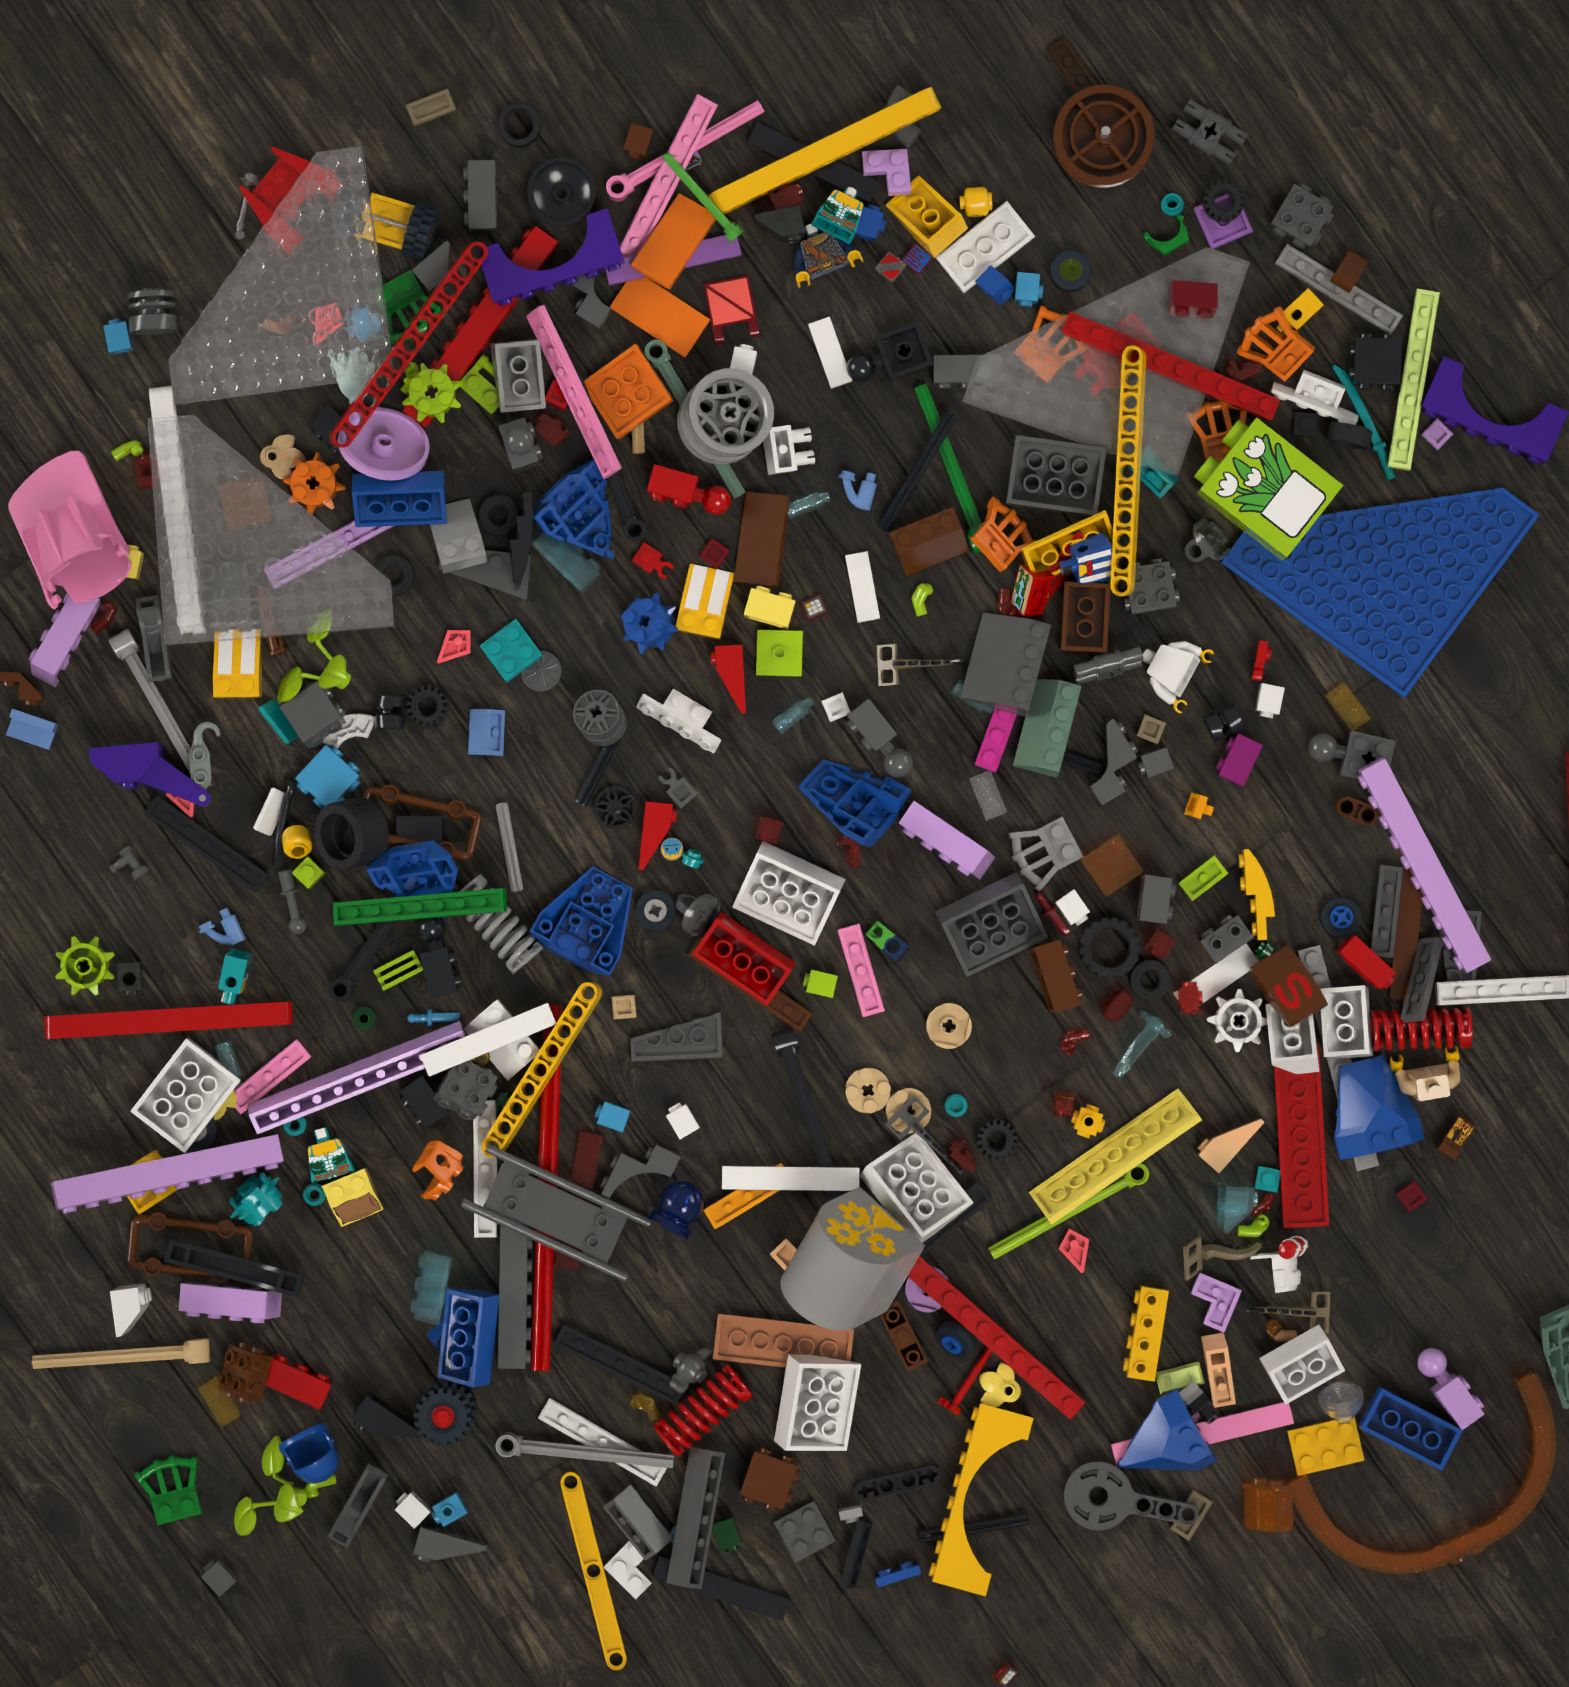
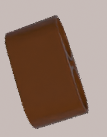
M1349 249L1330 282L1350 293L1369 260Z
M1351 797L1340 798L1335 803L1337 815L1357 824L1369 826L1378 820L1379 814L1377 809H1373L1367 803ZM1343 801L1350 802L1352 806L1348 814L1343 813L1340 809ZM1365 809H1369L1373 813V818L1370 822H1365L1362 819L1361 815Z

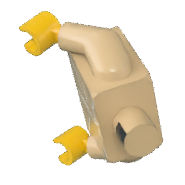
M1455 1046L1456 1051L1453 1053H1449L1447 1047H1445V1056L1449 1062L1448 1064L1402 1070L1404 1061L1402 1055L1398 1056V1062H1394L1392 1057H1390L1389 1067L1393 1072H1396L1395 1078L1401 1092L1411 1095L1418 1101L1450 1096V1089L1455 1088L1460 1083V1069L1457 1062L1460 1058L1458 1047Z

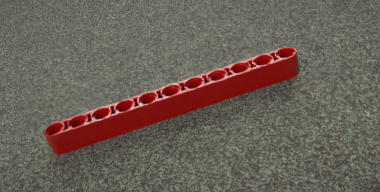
M472 242L463 249L330 432L329 440L333 446L345 448L358 435L486 259L488 250L483 243ZM473 246H477L481 250V255L478 259L471 256V248ZM460 264L467 267L468 271L465 277H461L457 273V268ZM446 283H450L454 287V292L451 296L444 293ZM433 301L438 302L441 306L438 314H434L430 310V305ZM419 320H424L427 323V329L424 333L417 330ZM407 338L411 339L414 343L411 351H407L403 347V342ZM392 357H397L400 360V367L397 370L390 367ZM380 375H383L387 380L384 388H379L376 384V379ZM365 394H370L373 397V404L370 407L363 404ZM353 412H356L360 417L359 423L355 426L349 421V416ZM339 431H343L346 434V441L343 444H339L335 439Z
M292 1001L44 1016L45 1039L293 1024Z

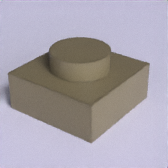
M1144 715L1136 736L1158 744L1166 723Z

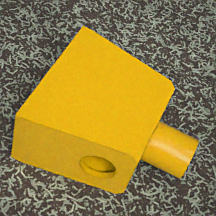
M1308 288L1284 310L1285 317L1291 328L1294 327L1298 330L1324 304ZM1299 309L1302 312V316L1295 320L1292 314ZM1276 324L1275 327L1285 336L1286 334L1280 324Z

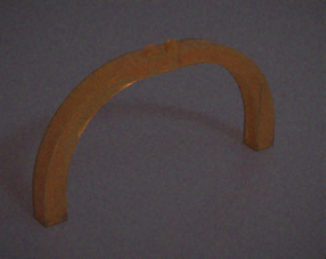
M1532 1371L1513 1380L1525 1407L1531 1428L1532 1446L1528 1470L1521 1487L1512 1500L1490 1520L1426 1549L1411 1552L1381 1551L1354 1541L1329 1520L1306 1474L1284 1482L1301 1519L1318 1540L1333 1553L1359 1567L1390 1574L1419 1573L1448 1563L1455 1565L1464 1560L1463 1557L1470 1553L1472 1556L1485 1551L1484 1547L1509 1534L1527 1518L1542 1497L1551 1476L1556 1453L1555 1422L1549 1400L1537 1373Z

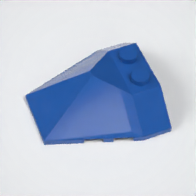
M823 759L799 785V789L844 835L863 846L872 847L895 822L911 793V789L894 779L873 777L867 771H864V774L850 770L851 767Z
M1383 1055L1339 1066L1337 1089L1339 1097L1338 1109H1336L1337 1124L1334 1131V1140L1339 1160L1369 1155L1409 1145L1424 1139L1420 1117L1407 1095L1401 1092L1395 1075Z

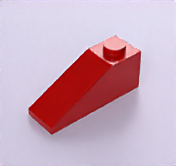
M715 646V651H711V665H716V670L741 714H746L743 646Z
M645 802L638 870L645 869L670 830L671 823H676L677 809H673V804Z

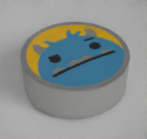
M668 838L662 843L661 854L665 859L674 861L682 856L683 845L678 839Z

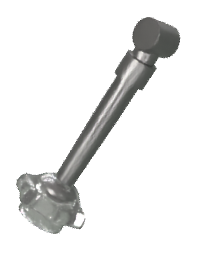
M245 173V177H240V181L243 182L246 189L250 192L252 188H255L260 183L258 181L259 176ZM245 198L243 199L239 220H237V229L233 232L235 239H243L245 236L243 229H245V220L249 206Z

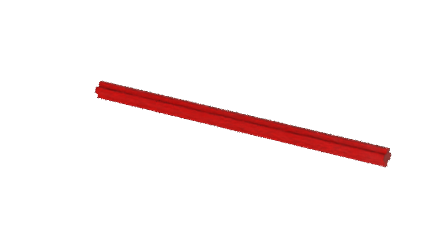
M549 1005L557 1023L563 1014V1006ZM555 1025L543 1029V1044ZM554 1044L549 1048L551 1056L555 1057L558 1054V1047ZM561 1063L541 1093L538 1167L557 1175ZM542 1064L541 1076H544L546 1074V1067ZM538 1177V1180L557 1188V1185ZM536 1230V1232H539V1233H541V1234H543V1235H545V1236H547V1237L552 1238V1239L555 1240V1238H553V1237H551V1236H549V1235H547V1234H544V1233H542V1232ZM536 1241L530 1370L549 1371L554 1249Z

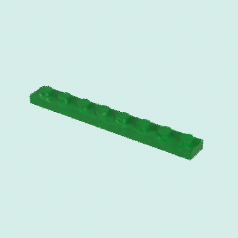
M504 888L333 903L334 926L507 912L506 889Z

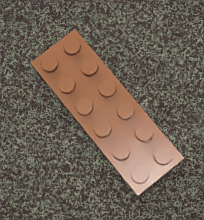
M718 1313L713 1359L785 1368L787 1366L788 1354L814 1355L851 1361L854 1328L838 1331L810 1323Z

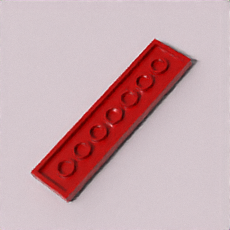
M1316 1043V1044H1317V1053H1318V1062H1319V1071H1320L1319 1043ZM1274 1066L1283 1228L1329 1226L1321 1071L1295 1074Z

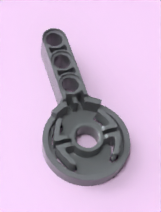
M1091 1461L1078 1467L1070 1475L1064 1490V1501L1068 1513L1075 1522L1090 1530L1101 1531L1113 1528L1130 1514L1185 1525L1194 1524L1199 1517V1509L1194 1503L1136 1491L1132 1487L1127 1475L1116 1465L1106 1461ZM1094 1487H1102L1107 1491L1108 1498L1104 1503L1096 1504L1091 1500L1090 1491ZM1142 1498L1147 1499L1150 1502V1508L1147 1510L1139 1509L1137 1505L1138 1500ZM1163 1503H1169L1173 1508V1512L1169 1515H1164L1160 1511V1506ZM1185 1508H1192L1195 1511V1517L1190 1520L1185 1519L1182 1511Z

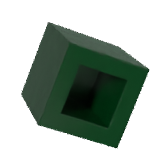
M733 1515L714 1521L712 1530L719 1551L725 1550V1553L737 1550L738 1545L741 1544V1538Z

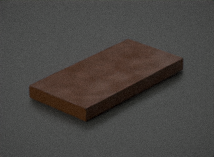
M746 492L734 582L778 587L790 496Z

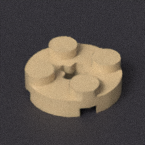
M945 1003L935 1007L929 1014L926 1030L929 1038L937 1046L953 1049L962 1045L969 1038L972 1031V1021L968 1013L961 1006ZM948 1019H951L952 1024L956 1025L955 1029L950 1030V1033H947L946 1028L942 1027L943 1023H947Z
M863 1068L855 1071L848 1078L845 1094L849 1104L855 1110L862 1113H874L881 1110L887 1104L890 1098L891 1087L887 1077L881 1071L875 1068ZM870 1084L873 1085L872 1091L874 1094L872 1096L868 1094L865 1097L862 1087L864 1085L867 1087Z
M904 1088L898 1090L890 1096L886 1104L887 1119L889 1121L915 1096L930 1111L919 1122L925 1127L931 1117L929 1100L917 1089ZM918 1102L912 1104L915 1114L910 1115L916 1118L923 1112V1107ZM898 1118L892 1124V1127L902 1133L907 1128V1124L901 1118Z

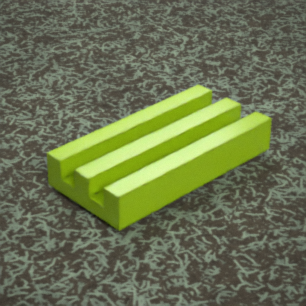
M412 950L373 970L383 991L422 972L423 966L415 951ZM411 956L413 957V961L381 976L380 972ZM415 964L417 965V969L385 984L384 980Z

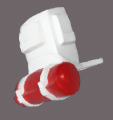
M1296 1235L1283 1240L1279 1245L1278 1252L1258 1253L1250 1257V1259L1272 1258L1275 1293L1297 1289L1301 1281V1271L1297 1269V1257L1304 1254L1306 1248H1308V1241L1303 1236Z

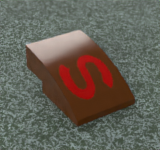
M1288 945L1250 966L1251 978L1264 992V997L1289 1027L1328 1006L1316 982Z

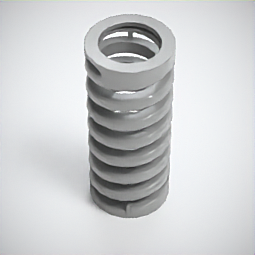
M480 874L459 892L482 890L487 885V880ZM508 906L507 912L496 913L491 916L493 913L467 915L466 920L468 922L478 919L474 925L476 931L487 928L482 934L483 940L487 941L495 937L490 943V948L496 950L502 947L498 952L500 959L510 956L506 962V967L512 974L522 968L544 948L537 941L532 945L531 949H528L535 940L532 934L516 943L527 931V927L521 925L509 933L519 922L517 916H513L499 925L511 912V908Z

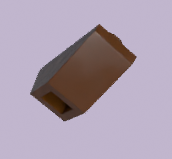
M899 1301L891 1303L887 1312L880 1316L909 1372L927 1363L928 1360Z

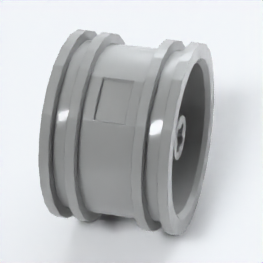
M729 368L714 371L695 385L681 402L677 415V427L680 438L686 448L704 462L714 465H727L738 462L750 454L768 436L774 420V405L765 385L752 374L743 370ZM717 389H725L726 394H717ZM743 399L747 404V408H742L738 400ZM700 403L708 405V413L700 409ZM747 422L753 425L752 432L745 430ZM725 434L732 436L734 440L733 444H729L725 441Z

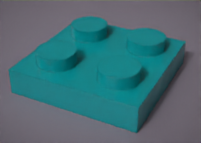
M517 619L480 645L483 652L507 683L543 657V654Z

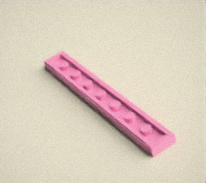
M698 94L667 152L676 159L684 170L718 106ZM664 160L620 244L623 258L638 255L654 231L680 180Z
M545 305L538 306L526 317L536 338L540 340L541 349L603 479L608 478L622 469Z
M1284 1402L1219 1417L1209 1425L1206 1421L1195 1424L1201 1430L1200 1433L1204 1440L1212 1444L1294 1424L1289 1403L1285 1405ZM1132 1439L1111 1444L1116 1465L1120 1458L1124 1457Z

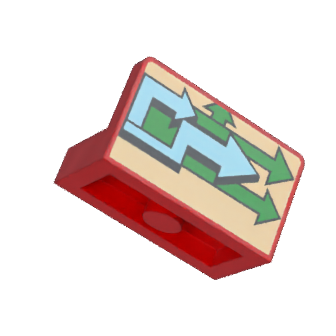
M1020 564L1010 601L1011 604L1024 617L1043 615L1053 575L1049 571L1032 572L1025 564Z

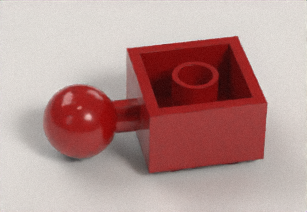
M654 464L647 488V493L651 495V500L664 503L665 499L673 501V506L686 509L687 506L692 507L693 501L702 503L704 509L714 515L726 512L731 504L730 494L724 487L711 486L706 490L697 488L699 483L698 476Z

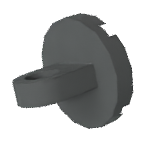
M1206 518L1197 521L1193 526L1194 538L1185 546L1187 558L1193 562H1200L1208 556L1217 561L1227 557L1230 547L1227 548L1226 546L1228 539L1223 530L1215 522H1207ZM1193 545H1197L1200 547V549L1202 550L1201 555H1197L1193 552Z
M688 894L679 895L675 906L684 914L682 920L683 930L691 936H698L706 932V926L709 923L713 924L719 915L720 902L717 901L718 899L711 894H704L698 898Z

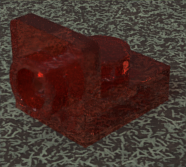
M1234 359L1227 362L1228 367H1226L1230 379H1235L1237 382H1241L1263 371L1260 361L1254 364L1253 360L1241 365L1242 370L1240 371Z
M848 836L841 837V841H836L837 846H850V850H846V864H851V868H860V843Z
M962 1138L961 1141L956 1139L949 1148L952 1151L949 1156L972 1173L977 1167L973 1163L975 1158L966 1151L963 1154L959 1152L967 1143V1140L965 1138Z

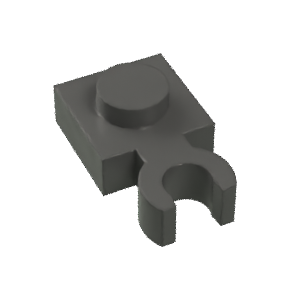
M669 767L668 771L671 773V778L665 780L660 775L659 780L671 787L666 792L682 809L698 793L684 777L678 781L675 771Z

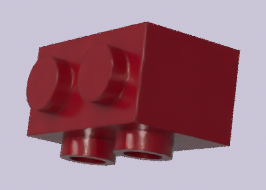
M1172 280L1168 289L1169 315H1175L1179 318L1193 316L1203 320L1214 317L1218 309L1217 283Z

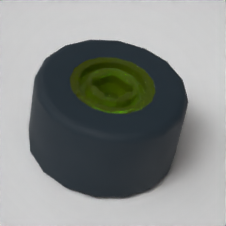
M1066 250L1054 258L1049 274L1056 288L1063 292L1072 293L1085 287L1090 278L1091 266L1089 260L1081 252Z

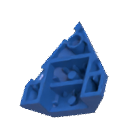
M590 460L565 474L535 503L533 518L545 535L606 558L614 559L613 550L610 549L609 538L612 537L609 500H606L605 496L607 479H603L595 460Z
M434 840L392 847L366 868L375 886L382 890L387 888L395 893V897L452 893L458 873V868L450 853Z
M1176 1388L1155 1400L1152 1405L1153 1409L1141 1423L1127 1447V1452L1122 1459L1120 1458L1116 1466L1118 1468L1198 1471L1218 1461L1209 1443L1204 1440L1188 1411L1187 1405Z

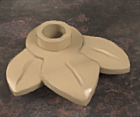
M285 434L276 437L272 445L266 446L260 453L261 463L265 467L271 468L274 476L282 480L292 476L291 468H295L294 459H298L301 462L306 460L301 451L292 448L295 440L293 435ZM269 453L275 454L276 458L274 461L268 458Z

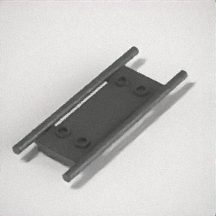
M490 1144L486 1146V1153L503 1160L504 1163L500 1167L483 1205L484 1207L465 1198L462 1200L460 1207L623 1282L626 1281L628 1273L607 1263L627 1218L646 1227L651 1225L652 1219ZM529 1173L538 1176L548 1182H551L561 1188H564L574 1194H577L587 1200H590L602 1206V1208L592 1205L582 1199H579L569 1193H566L556 1187H553L543 1181H540L530 1176ZM509 1218H512V1219H514V1220H516V1221H518V1222H520V1223H523V1224H525V1225H527V1226H529V1227H531V1228H533V1229H536V1230H538V1231H540V1232H542V1233H544V1234H547V1235H549V1236H551V1237H553V1238H555V1239H557V1240H560V1241H562V1242H564V1243H566V1244H568V1245H570V1246H573V1247H575V1248L581 1250L582 1252H580V1251H578V1250H576V1249H573V1248H571V1247H569V1246H567V1245H565V1244H562V1243H560V1242H558V1241H556V1240H554V1239H552V1238H549V1237H547V1236H545V1235H543V1234H541V1233H539V1232H536V1231H534V1230H532V1229H530V1228H528V1227H525V1226H523V1225H521V1224H519V1223H517V1222H515V1221H512V1220H510Z

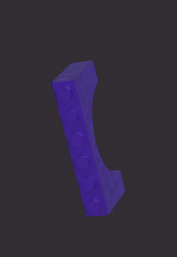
M608 208L586 215L587 235L581 249L570 261L554 269L536 271L522 268L505 256L499 243L487 246L488 255L481 265L494 305L506 306L513 303L512 299L521 297V300L528 299L534 296V292L540 290L543 293L550 292L556 289V285L562 283L568 286L577 283V279L584 276L587 279L599 276L600 271L608 269V272H613L621 269V265L625 264ZM477 249L478 256L480 257L481 250Z
M1445 356L1441 358L1421 403V410H1424V415L1433 419L1436 416L1444 419V424L1453 428L1460 426L1465 429L1464 432L1473 437L1480 435L1486 438L1485 442L1498 447L1499 444L1507 447L1506 451L1513 455L1519 456V454H1523L1533 464L1540 465V463L1544 464L1548 461L1569 411L1547 403L1536 418L1525 424L1506 426L1490 422L1476 413L1465 398L1462 388V373L1465 365Z

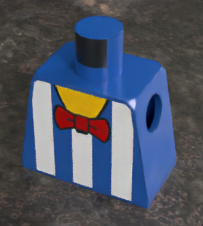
M1104 532L1071 545V559L1059 562L1062 575L1073 573L1080 584L1110 581L1112 563L1111 543Z

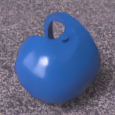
M324 1423L310 1427L278 1445L279 1451L288 1460L286 1461L287 1465H291L295 1475L306 1483L316 1484L326 1481L335 1473L339 1465V1454L334 1443L335 1440Z

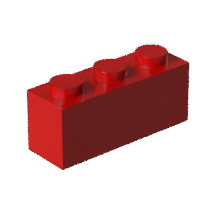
M280 1354L270 1355L273 1358L266 1386L320 1410L333 1382L329 1381L330 1377L319 1372L316 1375L308 1372L309 1368L300 1363H296V1365L287 1362L288 1358Z

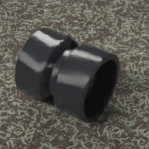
M376 696V709L379 710V713L375 715V728L404 729L405 716L402 715V711L405 710L406 697Z
M1233 703L1221 708L1220 713L1214 711L1203 716L1206 727L1215 743L1227 738L1228 733L1234 735L1244 730L1242 720Z

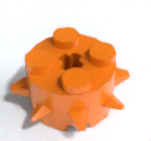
M316 453L311 461L301 462L298 459H294L296 469L293 471L292 476L283 478V482L290 485L293 492L288 501L289 504L301 502L307 506L308 515H312L316 507L324 505L333 510L335 507L332 499L335 497L336 492L345 490V486L338 483L335 476L340 467L339 464L327 466L321 462L320 453ZM316 478V481L320 484L312 490L309 482Z

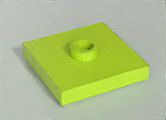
M757 630L756 676L802 677L803 631Z

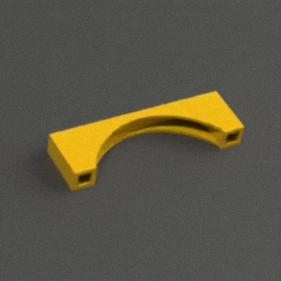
M979 1403L978 1407H974L971 1416L974 1425L972 1430L968 1429L965 1442L968 1443L967 1451H962L959 1464L962 1465L961 1473H956L953 1487L957 1488L955 1495H950L947 1505V1509H950L949 1517L944 1518L941 1527L944 1536L942 1541L938 1540L935 1553L938 1554L937 1562H932L929 1576H932V1582L986 1596L992 1574L985 1572L967 1541L963 1522L965 1495L974 1474L991 1455L1010 1443L1020 1439L1028 1440L1034 1418Z

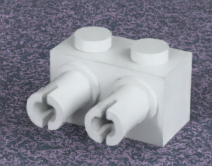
M791 425L771 428L768 436L763 441L768 475L792 472L797 470V466L815 464V458H807L814 456L813 450L794 451L793 443L811 442V435L804 436V434L811 433L809 427L791 430Z

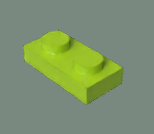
M1214 855L1178 884L1190 900L1194 901L1225 877L1228 872Z

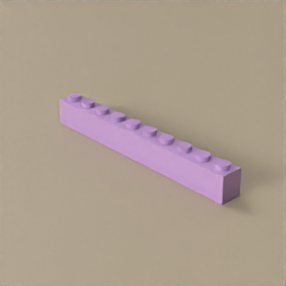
M1381 757L1359 769L1360 776L1357 779L1363 789H1368L1371 795L1368 797V800L1373 809L1378 808L1381 814L1378 817L1384 829H1389L1392 835L1389 837L1391 844L1395 850L1399 848L1402 857H1400L1401 863L1406 870L1410 869L1413 875L1410 879L1416 890L1420 888L1424 895L1421 900L1427 910L1431 909L1434 917L1431 919L1437 930L1441 929L1445 937L1442 940L1448 950H1453L1456 956L1453 958V961L1458 970L1463 969L1464 972L1468 973L1491 961L1386 759Z
M458 1021L248 1104L249 1117L256 1133L260 1134L422 1070L425 1066L420 1055L464 1038L466 1034L461 1022Z
M277 1134L54 1181L51 1183L56 1211L62 1210L63 1214L77 1211L76 1207L85 1205L86 1209L98 1207L99 1202L108 1200V1204L121 1202V1197L125 1196L136 1199L144 1197V1192L153 1191V1194L167 1192L168 1187L175 1186L176 1190L190 1187L189 1183L198 1181V1185L212 1182L211 1178L219 1176L221 1180L233 1178L234 1173L243 1172V1175L256 1173L257 1168L265 1167V1171L279 1168L278 1164H281L284 1160Z

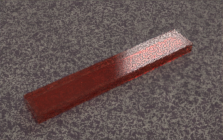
M580 1131L571 1182L592 1191L603 1135ZM569 1191V1194L590 1203V1200ZM559 1240L560 1243L565 1244V1245H567V1246H569V1247H571V1248H573V1249H576V1250H578V1251L581 1252V1250H579V1249H577V1248H575V1247H573V1246H570V1245H568V1244H566V1243H564V1242H562V1241ZM557 1251L555 1266L573 1270L578 1269V1260Z

